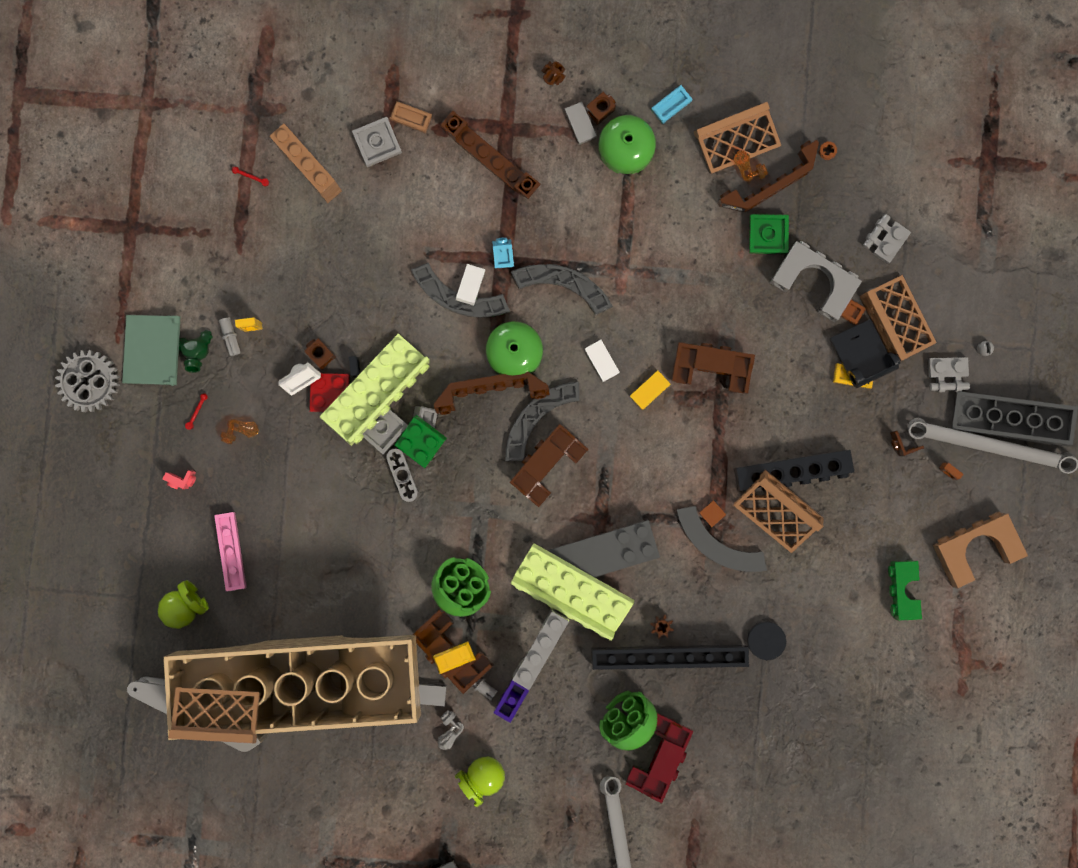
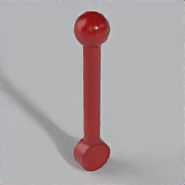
M236 166L232 168L234 174L239 173L260 182L265 187L269 185V181L266 178L260 179L239 170Z
M203 393L200 395L201 400L190 421L185 424L186 429H193V422L203 402L207 400V394Z

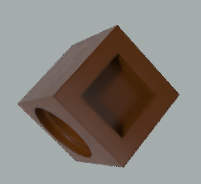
M602 92L586 106V112L599 125L615 111L616 102L611 95H606ZM604 104L607 109L600 111L597 105Z
M319 338L311 340L306 345L307 349L304 351L322 370L336 358L333 352ZM323 348V355L318 358L315 357V350Z

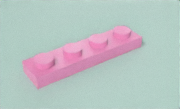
M235 512L214 515L226 591L247 588Z

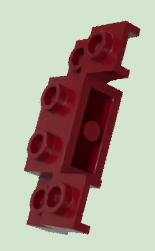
M657 713V727L654 734L662 737L652 762L647 772L632 766L625 785L645 794L653 800L663 803L671 782L677 779L679 773L677 768L686 758L687 753L685 750L694 731Z

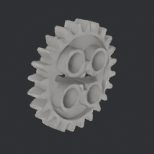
M81 350L80 355L74 352V359L67 356L68 363L61 362L64 369H57L61 373V376L55 377V379L60 380V383L56 384L55 387L61 388L57 394L64 395L61 400L64 402L68 401L67 406H74V410L79 411L81 408L82 412H87L88 409L90 412H94L95 407L98 410H102L101 404L108 406L107 399L114 400L111 394L118 393L114 389V386H120L119 383L115 382V379L120 378V376L114 375V372L118 369L111 368L113 362H106L108 357H101L99 352H96L95 355L91 350L88 353ZM91 363L92 370L87 373L86 366ZM76 375L77 382L72 385L71 378ZM86 378H90V379L88 380L89 385H86V383H87ZM103 378L104 385L99 387L98 380ZM88 390L89 397L85 400L83 392Z

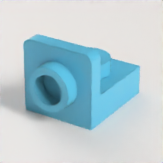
M504 237L492 241L495 268L514 267L512 241Z

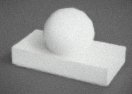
M308 362L306 364H296L292 367L290 374L279 380V386L292 396L320 379L321 373Z

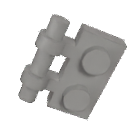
M884 214L875 223L876 227L866 236L863 247L870 249L874 245L877 248L872 254L889 264L911 232L896 221L890 227L887 224L890 216ZM883 231L886 235L880 241L877 237Z
M968 357L928 359L929 378H936V383H930V391L945 392V390H954L955 392H962V390L970 389L969 382L961 381V377H969ZM953 377L954 383H945L944 378Z

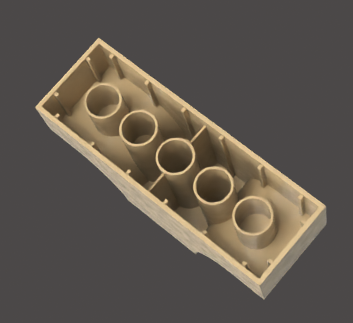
M340 635L268 640L235 647L176 651L164 656L168 735L172 725L176 687L260 692L256 734L417 723L421 716L416 635L375 638H349ZM181 692L180 702L185 707L193 698L188 692ZM204 694L198 699L205 708L214 701L210 694ZM221 694L214 695L216 696V698H218ZM225 695L219 700L225 709L235 702L230 695ZM234 695L237 699L241 697L239 695ZM246 696L240 701L246 710L253 706L254 696ZM197 702L187 709L193 718L203 711ZM217 703L208 710L214 719L224 712ZM237 704L229 713L236 721L244 714V711ZM185 712L178 717L177 726H185L191 721ZM206 713L196 720L204 728L212 722ZM226 714L217 721L222 729H227L233 723ZM246 715L238 724L243 730H251L252 721ZM193 723L189 727H196V725Z

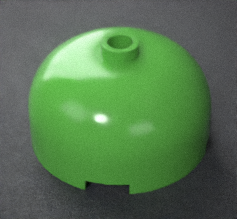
M618 116L609 121L600 134L599 154L601 160L610 170L616 173L635 174L648 166L655 153L656 139L654 132L646 121L637 116Z
M518 321L506 322L499 325L490 334L486 344V357L489 365L498 375H520L526 372L532 374L541 363L543 344L540 336L531 326ZM517 345L518 349L517 351H511L510 347Z
M453 557L446 560L437 569L432 578L431 591L436 604L443 611L453 616L464 617L476 613L485 605L491 594L487 573L478 563L468 558L464 560Z
M625 691L617 695L606 706V709L609 711L605 714L603 720H600L599 725L602 737L612 746L620 750H635L645 745L653 736L657 727V712L652 702L641 692ZM624 701L622 709L629 715L626 716L618 708L613 707L617 703Z

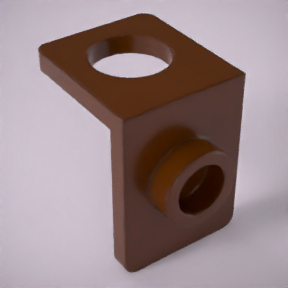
M898 431L890 432L893 439L891 440L892 447L898 452L899 456H905L924 449L922 445L905 451Z

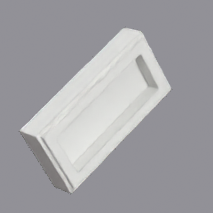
M467 264L456 296L457 301L474 306L485 269Z
M602 340L584 349L602 382L620 373Z

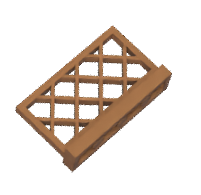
M768 102L694 131L695 138L698 139L710 174L781 146L769 112ZM762 116H765L768 122L765 129L756 126L758 119ZM742 124L751 126L748 136L738 132ZM754 128L764 132L760 142L750 138ZM724 131L734 134L730 143L721 140ZM766 134L773 136L774 145L767 146L762 143ZM737 135L746 139L742 149L733 145ZM712 138L716 140L713 150L705 147L704 139ZM748 141L758 144L754 153L745 151ZM719 142L729 146L725 156L715 152ZM731 148L740 151L737 160L727 157ZM713 155L723 158L719 167L713 168L711 163Z
M903 275L860 296L887 352L897 354L900 361L937 343ZM898 281L902 287L901 294L892 291L894 283ZM881 290L887 293L885 302L879 300L876 292ZM891 295L899 297L897 306L889 303ZM903 299L909 301L911 305L909 311L901 308ZM887 307L896 310L894 318L887 316ZM899 312L908 314L906 323L897 320ZM912 316L918 318V328L909 325ZM896 324L904 327L902 336L896 334L894 330ZM908 328L917 331L914 340L906 337ZM920 333L927 336L929 343L923 344L918 342ZM904 341L913 344L911 352L907 354L903 348Z
M766 470L734 503L738 510L791 553L816 530L819 531L823 528L824 518ZM762 486L766 490V495H755V489ZM777 499L781 502V507L770 508L769 500ZM744 500H753V508H745L741 503ZM755 500H767V508H756ZM756 512H767L768 520L758 519ZM770 512H781L782 520H770ZM784 512H793L796 519L784 520ZM771 524H782V532H774L771 529ZM784 524H796V532H785ZM798 524H807L811 528L808 531H799ZM785 536H797V541L791 546L785 541Z
M176 687L172 725L168 738L256 743L260 692ZM181 692H188L193 698L185 707L180 702ZM204 694H210L214 701L205 708L198 699ZM214 694H221V695H220L218 698H216V696H215ZM225 695H230L235 702L225 709L219 700ZM234 695H239L241 697L237 699ZM246 696H254L253 706L246 710L240 701ZM197 702L203 711L193 718L187 709ZM217 703L224 712L214 719L208 710ZM238 704L244 711V714L235 721L229 711ZM185 712L191 721L185 726H177L178 717ZM204 713L212 721L205 728L201 727L196 721ZM226 714L233 723L227 729H222L217 721ZM246 715L252 721L251 730H243L238 724ZM193 723L196 725V727H189Z

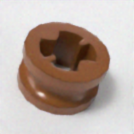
M827 141L819 149L820 156L825 160L832 159L837 153V147L833 142ZM827 146L831 147L830 150H833V153L825 155L826 151L823 152V149H826Z

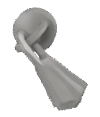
M447 710L440 718L445 726L449 723L453 724L447 732L438 737V747L443 750L451 749L455 739L464 729L461 722L456 723L453 720L456 716L453 711ZM455 728L459 729L457 733L453 731Z

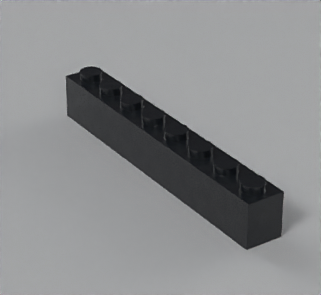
M746 645L592 648L593 670L749 667V647Z

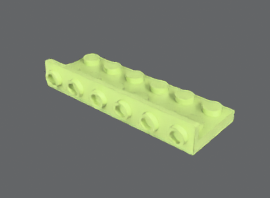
M397 334L321 414L320 418L349 445L358 444L364 438L363 433L367 429L371 430L377 424L376 419L380 415L384 416L390 410L389 405L393 401L397 402L403 396V390L414 385L418 374H424L430 367L428 365L429 358L427 356L424 357L400 334Z
M535 543L531 546L511 581V584L516 589L528 593L534 599L547 604L551 609L558 610L565 614L567 618L574 619L585 628L591 629L601 637L609 640L614 638L616 630L635 601Z

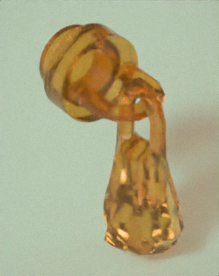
M741 150L734 155L733 161L740 169L742 178L745 181H751L757 175L761 180L768 175L765 164L755 165L756 171L752 172L750 154L746 153V151ZM748 170L749 174L745 176L744 171Z
M231 419L227 424V433L222 432L220 437H222V442L232 445L233 441L236 440V436L232 435L234 430L250 438L258 434V425L255 422ZM234 423L239 424L238 428L234 427Z

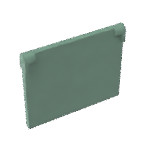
M126 315L122 383L177 385L180 316Z

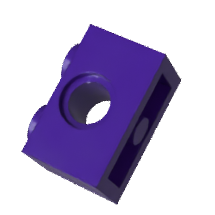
M511 680L496 705L494 714L511 723L529 690Z

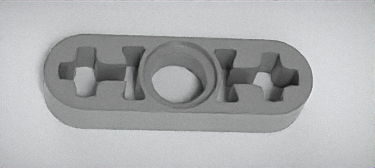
M392 449L387 454V461L398 491L404 501L412 502L418 497V490L407 460L401 450ZM394 452L401 455L398 460L400 464L404 463L405 467H398L394 470L393 466H397L396 461H391ZM400 470H405L408 473V477L404 481H400L397 478V473ZM411 481L412 484L408 485L410 490H414L411 499L408 496H404L407 490L405 486L401 488L400 484H406Z

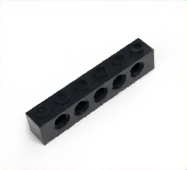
M851 450L734 468L737 491L743 490V494L754 484L752 475L754 473L761 475L765 470L770 474L773 470H777L780 475L778 481L786 487H791L792 482L799 481L800 485L810 484L811 479L818 478L819 482L830 480V476L837 475L838 479L849 477V473H855ZM830 461L836 464V469L833 472L828 469ZM811 464L817 467V472L814 475L809 472ZM792 467L798 469V475L795 478L790 475Z

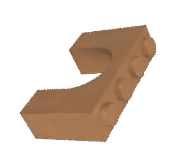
M282 124L270 135V138L290 162H293L327 203L342 192L331 175L285 124Z
M993 513L989 516L990 519L976 521L972 523L973 527L967 530L966 528H961L954 532V536L939 538L937 540L938 543L933 545L952 587L960 588L975 581L966 561L965 552L969 542L977 536L985 535L995 543L1004 563L1012 564L1028 556L1009 514Z

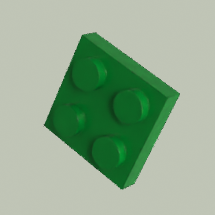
M751 214L749 216V254H788L789 215Z
M416 415L394 446L425 469L447 438Z

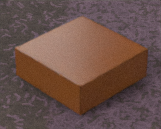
M850 300L840 317L857 325L866 308Z
M942 463L939 467V470L952 480H960L964 475L950 463Z
M714 500L699 512L710 527H713L726 515Z

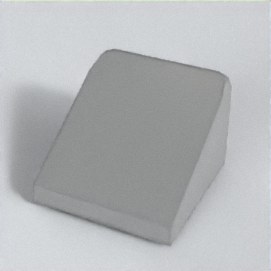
M415 406L413 418L418 415L435 428L437 418L435 409Z

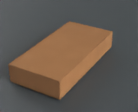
M396 101L390 120L426 133L432 119V114Z

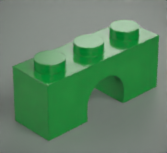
M890 561L891 566H888V575L891 577L892 585L889 586V593L893 597V604L890 607L891 615L898 621L921 620V600L909 599L905 594V587L909 582L920 581L918 561Z

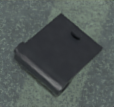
M871 319L829 338L855 388H859L899 369L900 359L898 355L887 352Z

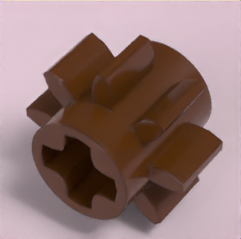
M549 61L541 70L544 73L543 80L549 85H559L566 77L563 74L565 71L563 65L557 61L553 63Z
M663 615L662 619L655 616L656 621L654 623L650 622V625L654 626L651 633L657 632L658 639L661 638V635H665L668 638L667 633L674 631L670 627L673 621H666V615ZM660 622L666 624L664 626V631H661L660 629L657 630V628H659Z

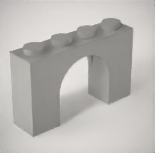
M796 241L769 283L786 293L803 269L817 268L823 271L830 281V293L818 313L836 322L862 281L858 279L859 276L857 274L843 270L839 263L835 261L830 262L825 259L826 256L821 252L810 250L808 244Z
M554 609L549 611L534 643L513 673L512 680L530 690L569 623V619L565 615Z

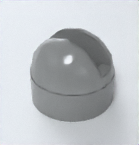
M990 341L980 342L977 346V352L981 356H989L994 351V345Z

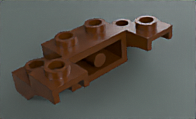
M561 424L556 427L545 441L542 439L534 447L537 451L532 456L530 454L527 455L522 461L524 466L509 482L538 507L551 494L540 482L565 454L574 463H577L588 451V448Z

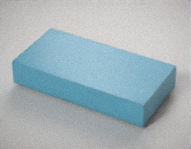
M680 85L654 105L651 111L664 124L692 102L693 99Z

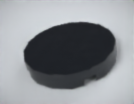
M768 621L756 624L749 631L747 638L748 647L752 654L762 660H773L779 657L785 650L787 642L782 628Z

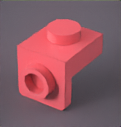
M188 470L184 479L173 473L166 472L163 480L167 481L166 485L174 489H178V487L188 489L193 486L196 480V472Z

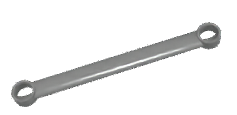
M914 418L908 423L909 434L914 439L925 437L1059 468L1063 473L1067 474L1073 473L1078 468V460L1070 452L1058 454L928 424L921 418ZM917 427L923 431L921 433H913L911 428ZM1062 461H1066L1071 463L1072 466L1068 468L1061 467Z
M606 776L600 782V790L606 799L617 868H631L619 798L621 783L616 777ZM611 779L615 783V787L612 792L610 791L608 786V781Z

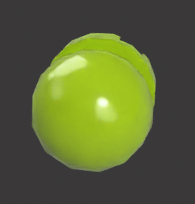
M188 580L178 584L179 591H171L165 594L159 601L158 617L165 626L172 629H180L190 625L195 619L196 613L203 615L209 609L206 599L204 597L200 599L196 593L197 587Z
M485 756L475 759L469 765L467 773L461 770L455 774V778L461 780L458 783L459 787L469 800L473 798L476 801L474 806L478 807L484 803L483 796H491L501 789L505 780V771L501 763L496 759Z

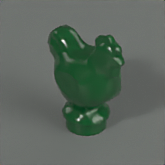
M205 330L201 332L200 337L196 339L179 338V351L187 359L184 361L187 372L197 373L201 370V360L208 355L209 344L213 338L211 331Z

